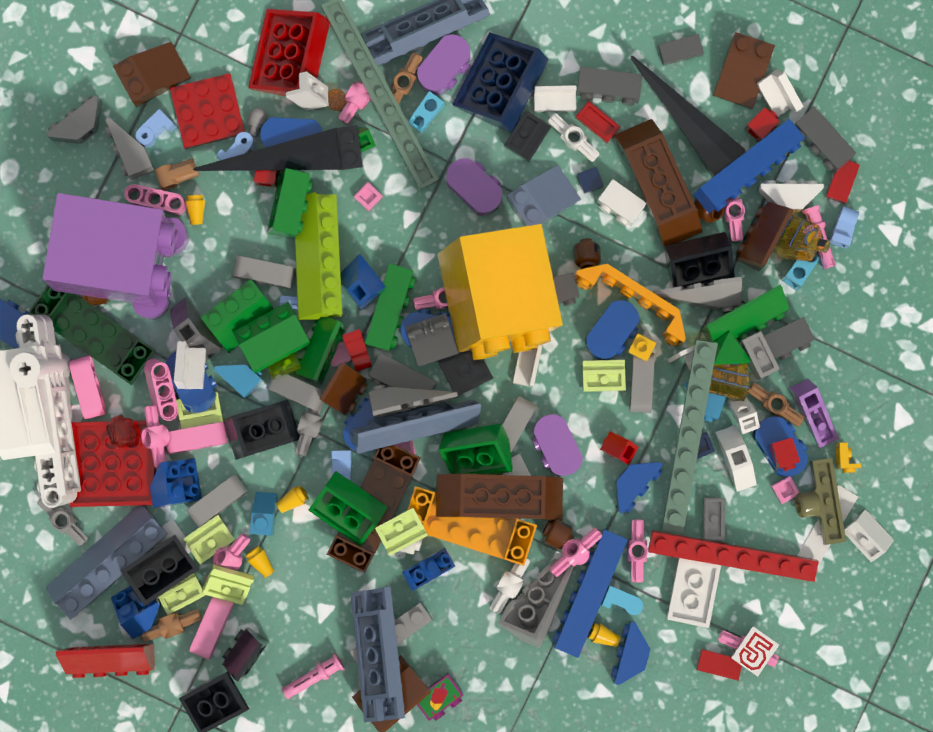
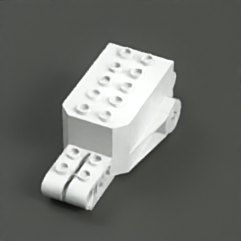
M23 315L17 321L16 341L20 348L0 351V457L2 460L35 456L34 468L38 472L39 479L37 483L38 492L41 494L44 505L54 508L72 503L77 497V492L81 491L71 424L70 358L61 352L60 345H56L53 322L49 316Z

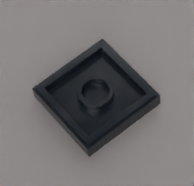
M471 350L458 352L459 354L438 360L452 391L457 392L458 396L493 379L484 359L473 360Z

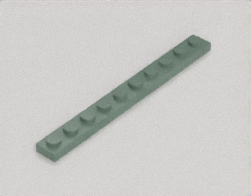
M330 0L322 4L321 8L419 190L437 182L439 179L343 1Z
M700 339L695 341L661 532L683 535L717 351V342Z

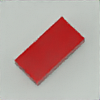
M590 101L575 116L578 121L605 143H608L621 127Z
M849 161L839 171L834 173L826 198L846 204L860 164Z
M701 649L696 670L739 681L742 665L733 660L731 656Z

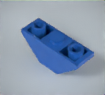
M661 462L628 465L617 478L615 487L617 509L620 514H623L625 511L629 513L636 504L633 502L638 495L642 497L649 489L647 484L650 480L653 479L655 481L663 472L660 469L663 466Z
M444 548L402 573L410 588L414 591L454 568L455 565Z
M630 620L628 625H624L622 637H625L624 643L618 647L616 655L619 658L618 665L613 666L611 678L614 679L613 683L616 685H620L644 671L650 653V647L637 624Z

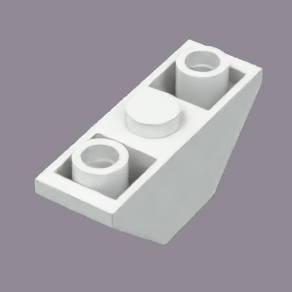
M766 180L758 186V192L770 203L789 207L794 210L793 212H800L824 188V184H818V181H805V184H797V181L794 180L784 181V184H776L774 180Z
M734 425L715 432L736 492L757 485L750 455L736 426Z

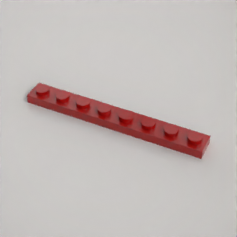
M652 530L648 547L649 553L815 582L819 564L817 559Z

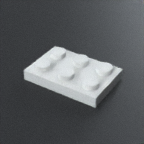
M678 558L666 619L709 628L721 565Z

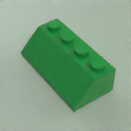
M781 284L703 327L701 331L707 341L715 342L730 331L734 338L740 342L749 337L748 332L755 329L758 332L768 326L766 322L772 319L776 322L786 316L784 312L789 310V306Z

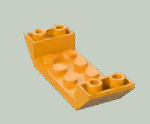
M609 264L580 269L576 272L574 276L576 285L583 290L587 288L591 290L599 277H602L603 283L612 288L616 286L621 290L620 293L629 299L631 297L638 300L637 304L646 310L652 309L656 312L655 315L663 321L668 319L670 323L662 336L665 337L664 341L673 347L675 345L680 346L686 340L678 308Z
M415 486L408 510L415 509L429 536L516 564L525 565L537 525L512 518L436 517V493Z

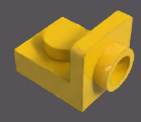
M637 333L629 353L647 361L656 342Z
M848 443L835 444L836 469H842L843 473H854L855 468H861V463L849 464V460L852 458L851 447H848Z

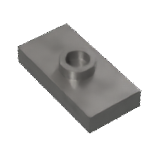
M703 498V539L725 541V498Z

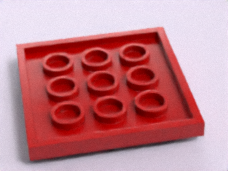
M146 420L71 422L81 491L77 492V497L70 503V507L153 505L150 486L155 476L152 450L146 448L141 439L142 430L147 427ZM106 427L110 429V437L108 436ZM121 427L123 437H117L113 428ZM110 438H111V441H113L112 438H114L115 441H116V443H115V442H113V443L110 442Z

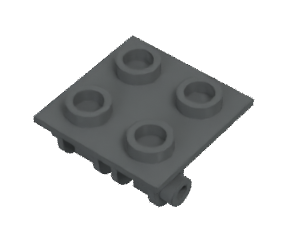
M446 314L405 327L418 367L459 354Z

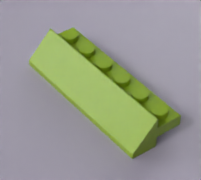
M316 192L306 195L305 200L308 201L306 212L302 213L301 221L304 222L301 234L298 233L295 237L298 320L320 319V317L342 316L337 195L316 194Z

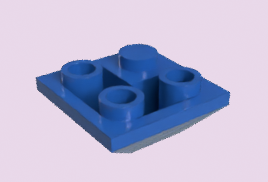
M361 254L340 273L341 286L360 310H363L386 288Z
M195 458L159 463L150 486L153 508L194 502L202 499Z
M130 586L111 597L120 625L132 639L152 628L159 608L158 599L144 606Z

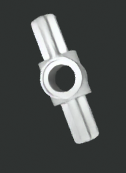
M556 113L550 117L548 123L561 134L560 138L568 148L573 149L575 152L579 150L591 162L597 159L599 152L586 141L588 137L584 135L579 127L567 124ZM575 133L579 136V141L571 142L568 136Z
M526 559L524 566L515 563L510 572L505 571L496 586L499 592L490 606L493 612L500 614L509 598L513 599L516 597L524 583L521 578L530 564L529 559Z

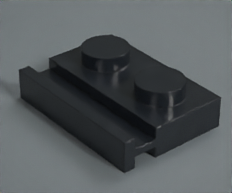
M526 110L504 144V147L530 162L552 126Z

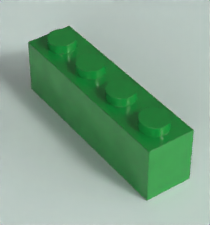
M389 263L383 282L386 288L379 295L365 341L366 346L389 353L391 348L395 349L398 337L395 334L397 328L401 329V324L404 320V317L401 316L403 308H408L410 297L407 296L409 288H414L417 278L413 276V270Z

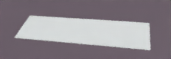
M838 485L844 522L858 496ZM819 519L797 556L817 559L820 564L831 544L823 545Z

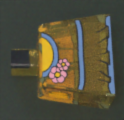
M791 215L775 248L781 259L811 261L817 251L828 252L830 241L823 239L821 228L818 225Z
M747 363L714 365L709 393L744 401L750 389Z

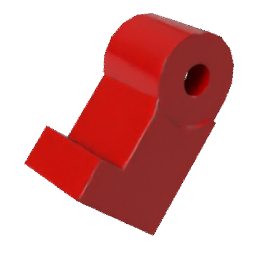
M358 329L342 335L356 372L372 367L361 330Z

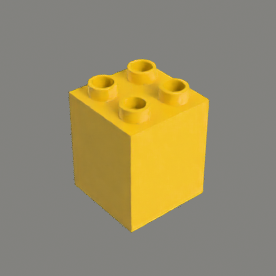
M542 224L461 236L437 254L458 352L471 350L473 360H480L497 356L498 352L511 349L510 343L513 353L538 348V345L551 342L549 332L563 325Z

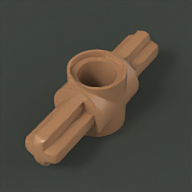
M413 52L404 69L400 68L391 85L393 88L392 94L398 105L404 94L408 95L417 78L414 75L423 60V57ZM401 76L409 78V85L406 88H402L398 84Z
M753 383L748 389V393L763 403L762 407L768 413L776 417L782 416L797 427L803 422L804 416L789 406L790 402L784 396L774 391L770 393L757 383ZM773 399L780 401L781 408L779 410L772 408L771 401Z
M198 609L182 615L175 612L158 619V624L141 634V638L144 642H148L161 636L164 639H168L185 631L184 627L202 620L201 613Z

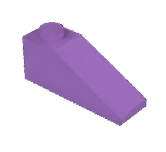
M809 379L790 387L789 389L801 415L804 416V421L818 447L822 448L837 440L838 436L818 387Z

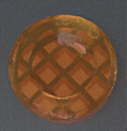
M340 89L330 90L328 92V107L334 111L343 109L346 105L345 93Z

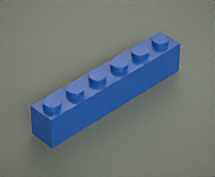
M788 119L701 186L693 195L708 214L714 209L717 212L727 205L726 200L728 198L734 200L742 193L740 190L742 187L746 186L748 189L757 182L756 176L760 174L763 177L772 170L770 166L773 163L779 165L787 158L785 156L787 152L793 154L801 147L799 143L805 137L791 119Z
M605 529L602 530V538L595 543L594 552L590 551L586 571H581L577 583L580 584L577 592L573 591L570 596L569 603H571L569 611L565 610L560 622L563 623L560 631L556 630L552 639V642L555 643L554 648L579 658L628 539Z

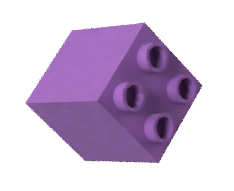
M57 193L43 280L54 291L156 307L157 296L168 297L170 290L171 272H168V266L163 265L164 254L174 256L176 252L178 231L175 230V223L168 222L162 209Z

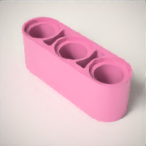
M136 184L129 185L124 191V196L131 205L162 209L164 213L181 215L187 209L185 200L176 193ZM134 191H140V197L136 200H131V194ZM159 195L161 197L160 202L156 205L151 204L152 197ZM175 200L181 201L178 209L171 208V204Z
M88 355L70 360L69 367L84 419L106 414L104 399L91 356Z
M150 359L145 363L144 372L152 405L157 407L159 417L166 421H171L178 414V406L169 367L158 359ZM159 365V372L154 374V368ZM164 385V391L158 394V389ZM169 405L168 411L163 414V408Z
M224 422L170 431V439L166 449L167 454H175L226 444L228 442Z
M212 597L189 652L210 660L232 611L233 602Z

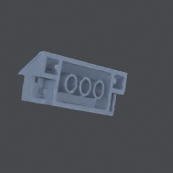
M434 0L361 33V36L376 64L380 65L389 62L397 56L405 55L417 47H423L435 39L443 38L455 30H461L473 22L481 21L489 16L490 12L483 0Z
M476 400L457 404L444 401L368 420V426L352 429L353 432L349 433L350 442L356 446L357 454L475 425L479 423L481 404Z
M138 505L45 588L54 604H57L68 618L72 620L122 577V569L151 551L168 533L157 522L145 505Z
M391 587L350 592L364 722L405 718Z

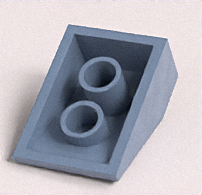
M559 165L509 193L506 200L524 226H531L537 224L544 225L579 202L581 198Z

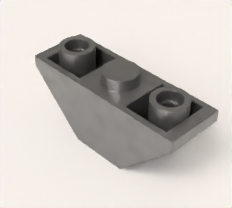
M96 95L86 98L82 102V106L76 110L69 111L65 115L66 118L61 122L52 124L48 128L49 131L46 132V135L52 141L84 143L98 132L102 102Z
M187 297L170 309L173 330L181 341H186L189 348H205L206 360L223 349Z

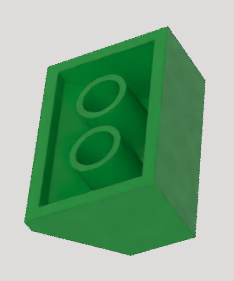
M285 168L279 174L266 234L292 238L296 237L298 233L301 234L304 223L301 221L302 213L306 212L308 201L305 200L306 193H310L312 187V180H309L311 174Z
M250 279L204 314L201 319L228 353H230L239 346L233 331L272 311L274 308Z
M289 302L233 331L241 350L255 374L311 344Z
M320 317L319 320L316 319L311 329L314 332L311 339H309L311 344L303 348L305 354L303 358H299L295 367L297 375L318 384H323L331 361L337 351L338 344L346 329V326L341 321L328 317Z
M502 423L443 434L438 450L450 474L495 475L512 472L510 441Z
M335 471L308 511L361 546L377 526L388 507Z

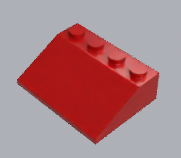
M266 9L248 88L286 97V92L299 89V73L307 71L317 79L330 26L328 19L318 12Z
M154 643L69 647L56 651V657L65 674H72V678H84L87 673H93L94 677L107 676L106 673L115 672V676H127L128 672L136 671V675H149V671L155 669Z

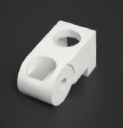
M744 394L738 396L743 401L733 398L727 400L729 409L742 434L760 428L757 412Z

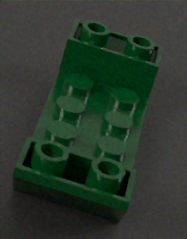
M49 285L46 286L28 312L30 315L49 316L53 322L55 332L113 371L114 374L130 385L133 384L143 370L145 363L150 360L156 351L76 294L54 291Z

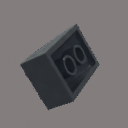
M289 400L237 414L223 420L235 460L298 441L300 437Z
M249 627L238 632L234 638L237 641L233 648L229 647L222 656L225 659L222 665L237 682L247 676L269 643L267 639Z
M228 671L200 684L179 698L197 732H208L249 710L247 703Z

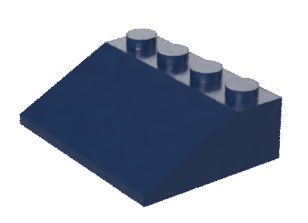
M489 32L452 105L495 127L512 133L549 59L539 48Z

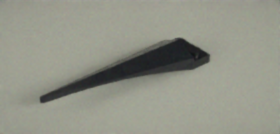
M631 56L632 62L674 119L712 178L746 152L745 148L637 58Z
M358 125L333 128L195 167L193 170L261 171L284 170L285 168L292 170H347L364 167Z

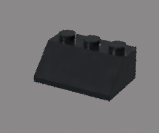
M726 232L664 246L672 288L683 286L686 289L687 286L697 283L707 286L708 283L714 282V280L735 278L732 245Z
M173 535L122 569L121 574L142 604L147 606L199 569L176 535Z

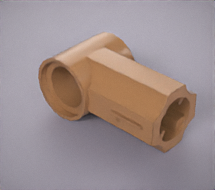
M194 159L156 168L155 173L161 190L175 188L181 182L200 176L199 171L193 170L197 167Z

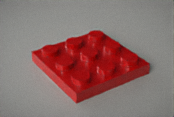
M231 73L170 88L185 149L233 138L239 133L245 132Z

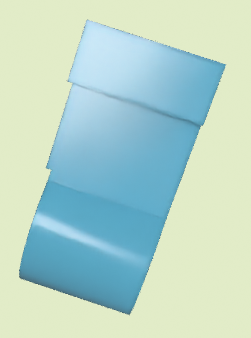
M429 91L408 122L409 125L423 133L446 104Z
M815 254L812 260L797 259L781 281L797 291L803 285L820 257Z
M610 585L601 603L602 606L609 609L612 604L620 606L630 615H638L643 610V602L640 598Z

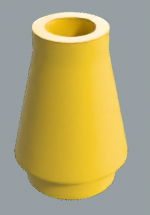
M203 195L187 196L185 204L190 218V225L203 224L206 202Z
M301 485L298 487L294 486L276 505L280 512L284 513L306 504L309 497Z
M259 545L245 555L248 559L247 562L261 573L264 578L275 571L264 548L261 549Z
M600 622L592 624L587 636L593 643L615 648L618 646L621 638Z

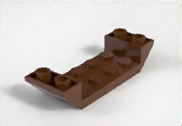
M653 119L615 134L614 138L621 153L625 154L657 225L656 232L663 247L682 242L702 233L696 206L665 137Z
M396 445L377 450L360 487L388 507L376 527L393 518L421 457ZM375 528L361 546L338 532L326 555L365 573L382 540Z
M437 474L436 517L563 520V478L520 475Z

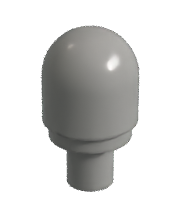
M262 108L252 109L249 115L248 125L251 126L249 134L253 137H257L258 130L262 128L266 120V112Z

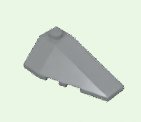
M742 277L714 280V282L708 283V286L697 283L687 286L686 289L680 286L656 290L653 293L665 301L712 310L722 309V313L735 310L734 307L741 304Z
M385 385L372 387L373 391L369 392L375 418L458 398L457 392L397 387L385 388Z
M555 558L537 575V578L529 586L522 590V593L515 600H512L507 605L498 622L501 627L519 640L537 648L541 647L550 629L574 569V566L570 565L563 573L556 577L550 571V567L558 561Z

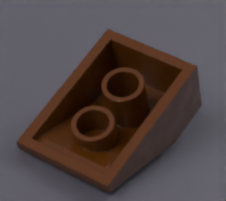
M735 32L713 96L753 109L759 92L757 82L765 76L775 45Z
M172 42L132 55L113 65L131 101L136 107L170 90V88L191 79Z
M341 362L320 400L344 416L348 413L352 414L357 406L356 398L358 395L362 396L368 387L365 384L367 379Z

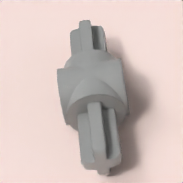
M323 402L317 412L309 408L307 413H302L297 429L300 437L295 453L298 455L307 456L312 438L318 437L323 421L319 417Z
M41 498L38 500L37 504L50 516L48 520L55 529L59 530L63 535L67 533L79 546L88 540V536L76 525L77 521L74 519V516L66 511L63 506L60 508H49L44 505ZM61 515L67 517V523L63 527L58 523Z

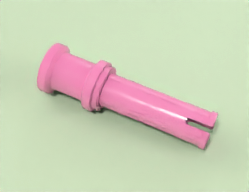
M820 205L802 210L808 225H814V228H817L813 236L828 240L824 229L826 223L822 221L819 211ZM827 241L825 247L819 246L817 249L823 270L836 266L829 242Z
M337 653L332 654L333 657L325 662L317 663L316 668L282 687L286 698L290 699L321 679H329V676L338 670L343 671L345 667Z

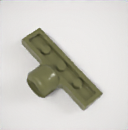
M827 458L810 461L814 488L812 491L796 495L795 507L797 514L801 518L812 516L819 518L823 545L846 542L833 459Z

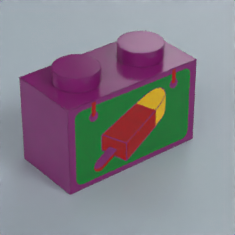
M447 673L428 688L431 693L419 702L417 706L428 721L431 719L436 721L445 714L443 710L451 706L454 708L462 702L461 697L464 693L450 674Z

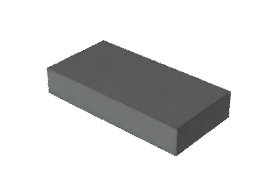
M699 34L658 45L663 66L704 55Z

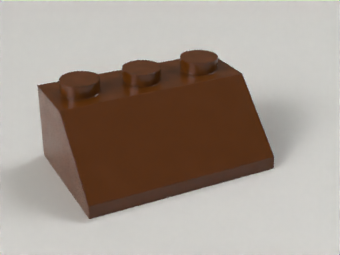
M767 202L764 207L760 206L755 215L758 218L755 225L751 224L745 234L749 236L746 243L741 242L736 253L739 254L737 261L759 272L766 265L794 210Z
M400 655L398 658L400 662L404 713L406 715L429 695L431 691L415 669ZM360 689L352 698L363 712ZM400 719L371 723L378 732H386Z

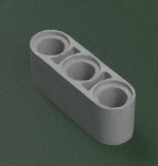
M236 256L232 277L246 281L251 279L256 283L291 289L296 268Z
M654 352L651 353L647 361L632 354L630 412L651 413Z
M274 369L266 386L267 389L316 412L322 403L320 397L324 392L323 390L277 369Z
M520 395L503 423L510 441L511 452L537 407L536 404Z
M235 474L186 511L199 528L244 496L248 490Z

